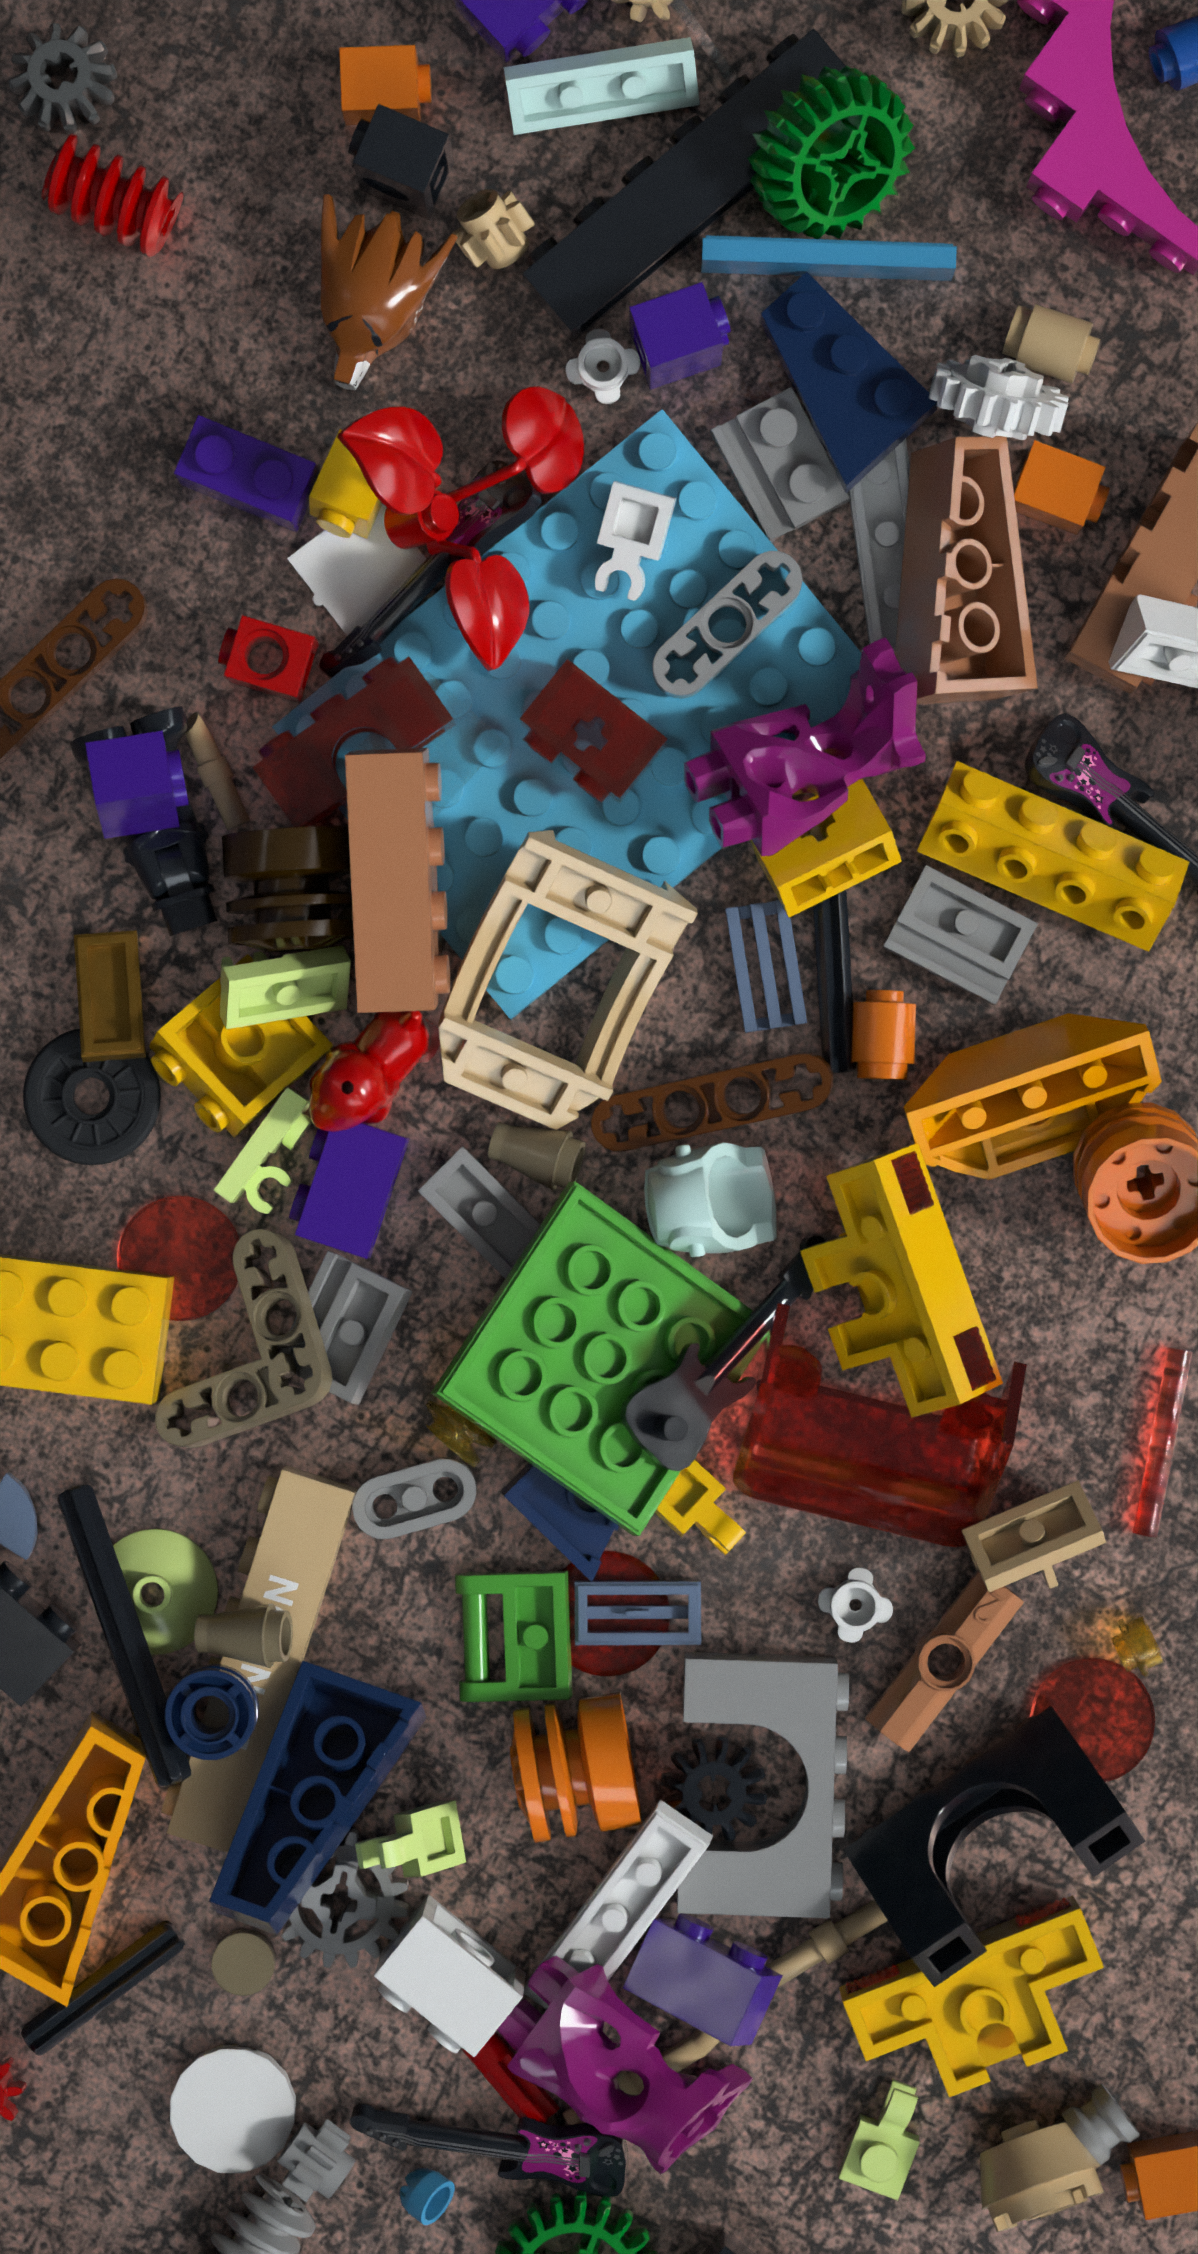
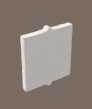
M383 504L368 539L352 533L350 538H343L323 530L287 558L315 594L313 596L315 606H324L346 635L356 626L362 627L426 560L418 547L401 549L391 542L384 526L386 506Z

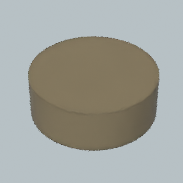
M250 1929L235 1930L224 1936L218 1943L212 1956V1973L216 1982L225 1991L238 1996L252 1995L262 1990L269 1983L275 1970L276 1955L271 1942L261 1933Z

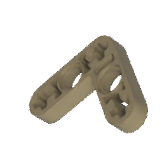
M264 1229L251 1230L239 1239L232 1255L234 1270L261 1359L166 1395L157 1407L155 1422L160 1436L169 1444L186 1448L202 1447L313 1406L322 1401L330 1391L332 1384L331 1366L296 1251L292 1243L283 1235ZM260 1245L276 1250L277 1257L268 1262L269 1271L273 1281L280 1283L287 1281V1288L269 1289L260 1295L259 1290L261 1288H272L267 1272L253 1267L252 1260L261 1256ZM288 1300L296 1309V1323L290 1332L277 1336L269 1327L268 1315L274 1304L279 1301ZM305 1341L306 1346L304 1348H293L297 1363L302 1367L312 1369L313 1376L304 1381L306 1391L303 1392L301 1388L289 1386L288 1378L296 1374L295 1362L290 1354L282 1352L278 1354V1347L296 1346ZM249 1380L257 1390V1404L249 1414L238 1416L230 1406V1393L236 1384ZM182 1405L195 1410L213 1407L218 1416L206 1415L191 1422L192 1433L188 1430L177 1428L175 1421L184 1415Z

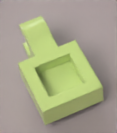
M456 1800L436 1801L394 1814L396 1834L370 1838L355 1843L359 1869L369 1868L381 1864V1869H386L402 1864L404 1877H423L466 1863Z
M893 2079L878 2120L859 2114L838 2170L839 2179L898 2201L920 2143L919 2135L905 2130L918 2101V2096L915 2095L916 2087Z

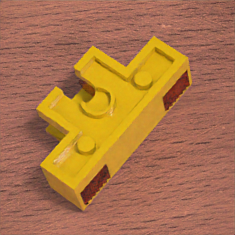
M915 1143L869 1158L827 1175L826 1178L846 1232L839 1234L838 1238L815 1244L800 1252L815 1293L846 1282H850L849 1284L853 1287L857 1286L866 1311L851 1318V1320L828 1328L842 1371L890 1357L911 1418L960 1405L1003 1384L919 1144Z
M1074 1896L1063 1897L1059 1901L1055 1900L1052 1904L1048 1903L1047 1906H1040L1036 1910L1032 1909L1029 1913L1025 1912L1024 1915H1017L1014 1919L976 1933L987 1952L935 1988L912 1959L897 1965L892 1964L889 1968L885 1967L882 1971L877 1970L874 1974L870 1973L869 1976H862L859 1980L855 1979L854 1982H847L846 1985L839 1987L843 2005L865 2060L869 2061L926 2038L950 2098L991 2082L985 2067L1021 2054L1026 2067L1067 2052V2046L1045 1991L1104 1968L1083 1912Z

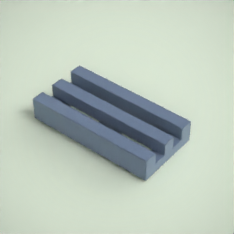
M775 900L766 903L725 908L744 1032L750 1033L806 1024L807 1017L791 917L788 918L780 901ZM774 914L777 915L792 1013L782 1015L780 1014L765 916ZM752 918L768 1015V1017L757 1019L755 1017L740 920Z
M575 1580V1645H701V1580H593L592 1582L590 1580ZM587 1595H688V1605H587ZM588 1619H688V1630L588 1631Z

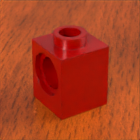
M242 615L238 630L230 627L226 630L219 652L218 664L227 666L224 677L229 683L302 703L319 643L315 636ZM264 642H272L282 648L283 658L280 666L275 671L268 674H259L251 670L249 657L257 645Z

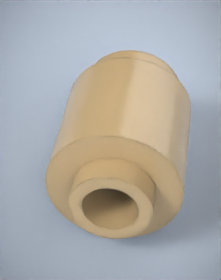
M1035 304L1033 310L1018 305L1002 354L1016 358V361L1024 363L1025 368L1072 384L1077 372L1089 375L1101 339L1090 336L1092 322Z

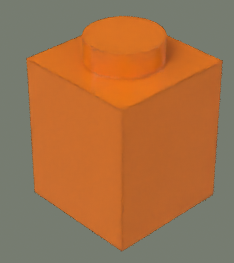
M415 45L339 48L341 110L346 126L358 125L362 117L371 121L378 104L421 122L420 103H432L430 64H418Z
M1034 440L1014 488L1016 512L1077 535L1083 528L1086 520L1097 523L1110 491L1109 487L1100 484L1106 467Z
M1198 2130L1127 2143L1130 2163L1120 2165V2174L1127 2203L1138 2201V2206L1145 2220L1198 2211Z

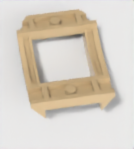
M553 830L528 832L482 916L458 969L439 1018L438 1027L444 1082L555 1130L579 1117L578 1111L597 1100L604 1099L608 1101L613 1093L612 1085L635 1028L657 984L674 956V946L688 922L692 924L698 914L697 908L665 880L661 887L649 883L555 840ZM528 903L626 947L607 985L575 1064L474 1020L496 965Z

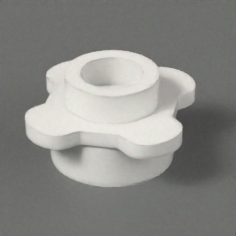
M594 329L586 335V344L581 349L578 358L568 361L566 376L572 384H583L595 392L599 403L612 404L620 398V387L628 375L638 372L640 357L634 349H624L617 341L611 339L608 331ZM600 361H606L609 364V369L606 372H600L597 369V364Z
M856 1567L851 1569L845 1581L835 1588H823L818 1596L819 1608L823 1612L831 1614L838 1624L837 1633L843 1641L850 1643L859 1641L863 1636V1631L870 1629L877 1622H887L893 1613L891 1601L879 1595L872 1584L873 1575L866 1568ZM853 1599L861 1601V1608L857 1611H853L849 1607V1603Z

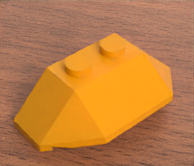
M1067 1013L948 1054L903 1108L914 1144H919L927 1166L936 1167L939 1165L957 1173L991 1180L1075 1151L1082 1132L1100 1114L1125 1103H1140L1146 1093H1152L1162 1080L1150 1032L1146 1024Z

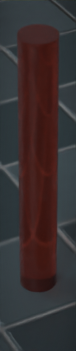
M1170 1347L1167 1349L1132 1532L1138 1535L1158 1537L1193 1352Z

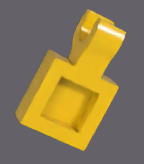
M696 1460L689 1467L681 1470L654 1512L680 1537L695 1524L707 1540L724 1555L746 1533L714 1503L726 1488Z

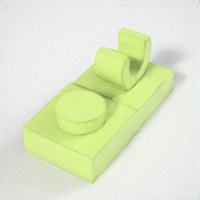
M344 946L286 954L281 958L268 959L263 952L259 951L254 952L253 962L233 965L230 957H223L220 975V1017L225 1028L232 1029L347 1009L351 960Z
M287 1087L217 1184L214 1191L230 1203H237L246 1191L247 1200L255 1210L270 1214L274 1207L260 1196L259 1186L261 1182L270 1177L278 1180L280 1184L289 1187L293 1179L287 1171L280 1167H263V1165L272 1153H277L282 1144L292 1150L312 1123L311 1118L304 1114L309 1108L310 1100L293 1088Z

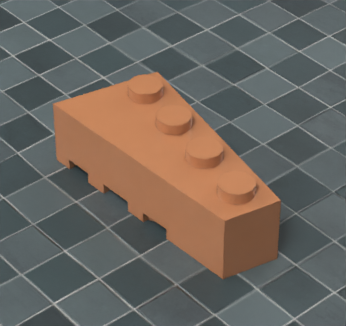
M1198 422L1184 438L1064 659L1128 694H1131L1141 681L1149 686L1155 681L1153 678L1112 670L1109 665V659L1134 598L1141 594L1193 607L1198 602V596L1191 593L1198 581Z
M955 437L911 453L895 656L906 674L912 672L917 679V704L991 701L1038 688L1007 437Z
M428 748L350 751L345 755L357 1013L435 1010L445 996V993H450L449 956L442 953L441 930L447 929V898L445 891H438L437 866L444 865V833L442 827H434L432 802L441 801L442 796L440 763H429Z

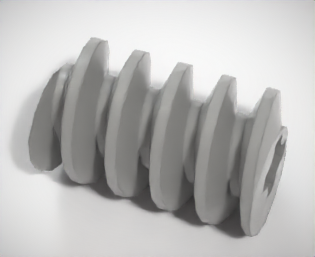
M256 2175L255 2179L266 2193L263 2197L246 2191L243 2192L240 2199L250 2211L249 2216L246 2218L229 2211L225 2220L235 2232L234 2236L231 2238L214 2232L210 2237V2240L220 2254H298L301 2246L297 2237H310L316 2225L307 2208L291 2191L272 2178Z

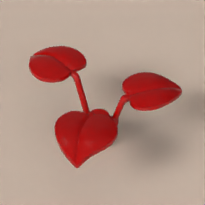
M540 386L528 387L517 391L506 402L502 412L501 425L504 441L509 450L518 459L510 465L445 494L435 490L442 483L440 475L435 472L443 456L442 441L433 424L419 411L402 406L376 410L358 418L344 428L337 436L355 458L375 496L387 507L384 514V526L389 539L394 545L401 549H412L427 544L428 552L431 555L443 552L465 558L454 561L448 567L445 579L446 596L451 613L464 639L474 655L488 671L495 670L502 665L523 634L529 617L530 604L528 592L520 573L505 557L492 555L481 559L480 553L475 547L446 541V538L451 535L459 521V510L456 502L515 476L524 469L532 486L542 494L558 492L568 487L578 475L584 456L583 432L578 417L572 406L566 402L565 397Z

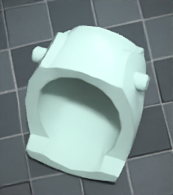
M717 1143L691 1150L688 1144L679 1145L675 1148L676 1155L661 1159L657 1162L658 1165L645 1170V1207L649 1227L657 1245L669 1247L675 1251L689 1252L691 1257L704 1256L705 1253L739 1251L760 1243L774 1241L777 1238L775 1193L766 1153L761 1146L742 1147L730 1143Z

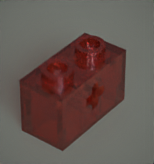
M568 659L520 717L521 725L529 731L522 740L551 764L560 756L577 769L578 773L572 780L600 803L609 795L620 804L667 745V738ZM596 722L603 726L601 739L605 746L601 751L592 745L588 746L584 751L576 748L579 737L574 729L579 723L588 729Z

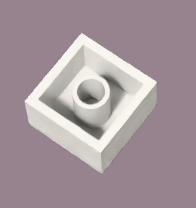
M429 1894L401 1927L395 1941L391 1940L384 1948L374 1977L382 1982L378 1987V1991L388 2002L404 2013H408L411 2008H414L431 2022L427 2029L441 2045L453 2053H458L463 2048L473 2057L477 2055L523 1998L526 1976L523 1970Z

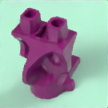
M885 637L862 648L859 670L850 676V691L841 710L832 718L811 728L808 722L811 711L806 704L733 722L710 731V751L684 763V782L695 802L699 803L725 793L729 800L709 808V822L720 846L723 848L752 840L761 857L774 855L799 836L824 821L848 800L847 787L859 779L882 775L903 767L916 766L925 762L926 754L916 734L917 679L912 672L906 674L900 667L893 648ZM781 733H793L796 738L792 741L774 736ZM814 793L819 796L815 800L804 802L792 799L798 794Z
M557 1955L542 1962L528 1981V1987L549 2005L545 2013L542 2015L524 1999L515 2006L497 2029L510 2046L517 2051L507 2066L513 2074L563 2099L576 2112L581 2121L593 2125L602 2134L622 2138L640 2147L645 2152L651 2166L659 2174L666 2172L682 2153L714 2131L729 2106L754 2079L745 2070L734 2064H730L719 2071L709 2068L699 2077L677 2073L665 2063L660 2050L654 2046L660 2032L636 2015L616 1996L607 1981L603 1966L596 1964L579 1973ZM604 2022L615 2028L621 2039L608 2038L603 2032ZM629 2070L639 2075L644 2085V2089L640 2094L631 2095L620 2089L617 2077L621 2071Z

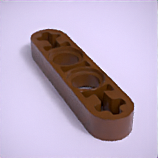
M115 578L106 580L96 586L0 680V706L6 715L22 724L15 734L12 733L6 724L0 728V764L5 762L140 631L146 622L148 607L141 591L131 582ZM113 594L118 599H122L128 594L131 595L133 600L129 603L128 609L133 616L126 623L115 618L102 629L106 635L112 637L103 647L97 636L83 624H80V621L89 614L92 621L97 625L109 611L104 603L109 595ZM70 635L84 637L90 644L91 649L90 658L87 663L75 670L63 668L56 658L57 645L62 639ZM23 679H36L45 688L46 697L44 704L34 713L25 714L18 712L12 705V689Z
M798 1052L617 1093L610 1096L608 1101L603 1100L595 1108L591 1118V1130L596 1141L604 1148L614 1152H622L808 1111L820 1106L830 1095L834 1085L833 1072L829 1063L821 1056L812 1052ZM797 1064H806L809 1073H820L822 1083L813 1087L812 1098L803 1099L800 1089H792L778 1094L784 1104L783 1106H771L772 1087L763 1072L764 1070L776 1069L775 1082L795 1076ZM737 1077H747L758 1085L761 1091V1100L755 1110L748 1113H740L728 1105L725 1099V1090L731 1080ZM675 1091H686L697 1099L699 1115L697 1120L689 1126L680 1127L674 1125L665 1115V1101ZM653 1097L652 1115L661 1133L649 1134L650 1122L636 1124L628 1130L629 1139L620 1140L619 1133L616 1130H606L604 1121L613 1116L614 1105H621L622 1111L626 1115L636 1114L647 1110L641 1098Z

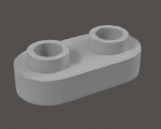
M451 1457L436 1458L380 1474L365 1481L354 1496L353 1516L359 1528L373 1538L391 1539L451 1522L464 1516L471 1509L475 1501L477 1482L471 1469L462 1461ZM441 1477L452 1478L458 1487L457 1495L450 1500L440 1499L434 1492L435 1481ZM387 1494L396 1500L397 1511L393 1516L382 1517L374 1510V1500L377 1496Z

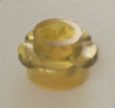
M1141 1616L1128 1623H1125L1123 1618L1118 1621V1626L1122 1633L1111 1637V1640L1124 1668L1129 1672L1138 1667L1144 1677L1149 1676L1148 1669L1165 1661L1146 1620Z

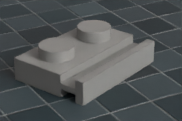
M792 387L746 410L725 424L711 429L710 434L758 525L771 543L788 532L796 530L849 502L850 496L848 492L845 493L836 475V470Z
M926 865L902 908L883 948L992 1005H996L1038 923Z
M327 1251L308 1294L331 1366L332 1384L329 1392L349 1403L359 1405L413 1291L335 1252ZM297 1316L292 1324L290 1331L295 1326ZM305 1341L296 1346L281 1347L279 1354L282 1352L293 1356L298 1377L306 1380L313 1376L311 1368L302 1367L297 1363L293 1348H304L306 1346Z

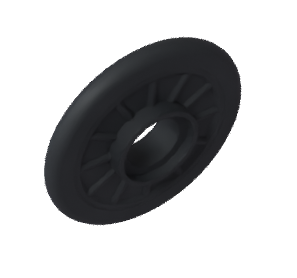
M80 1028L57 1036L39 1051L28 1069L23 1087L25 1115L37 1139L58 1157L82 1165L111 1163L136 1150L152 1131L161 1103L159 1078L147 1054L146 1058L83 1062L81 1057ZM88 1078H97L103 1081L109 1091V1102L106 1108L94 1115L82 1112L77 1107L74 1099L77 1086Z

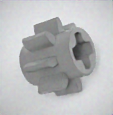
M328 2119L325 2120L317 2131L304 2122L277 2160L279 2164L289 2170L284 2177L285 2180L282 2186L304 2202L308 2201L314 2191L329 2199L346 2178L356 2161L355 2158L344 2151L350 2143L348 2141L351 2136Z

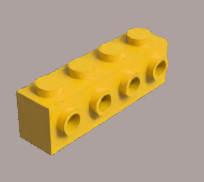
M956 761L917 849L919 853L1148 952L1176 904L1190 863L1163 849L1145 843L959 761Z

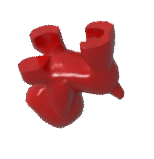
M420 1011L376 1012L374 1019L359 1033L353 1042H343L332 1047L326 1054V1062L311 1077L309 1081L311 1090L309 1112L313 1124L323 1131L338 1132L351 1129L362 1122L365 1124H377L385 1120L391 1110L393 1098L400 1089V1083L418 1063H428L435 1057L440 1047L439 1028L428 1019L423 1018Z

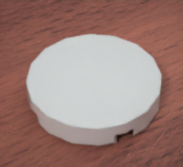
M221 2045L200 2053L182 2071L170 2098V2123L179 2146L195 2163L217 2173H245L266 2165L284 2148L295 2122L296 2095L287 2072L269 2054L257 2049L252 2050L248 2047H239V2045Z

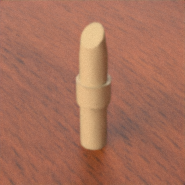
M197 712L193 713L187 720L188 729L185 735L199 766L196 769L205 789L209 788L228 831L249 822L250 819L232 781L234 775L226 757L221 756L216 742L203 719Z

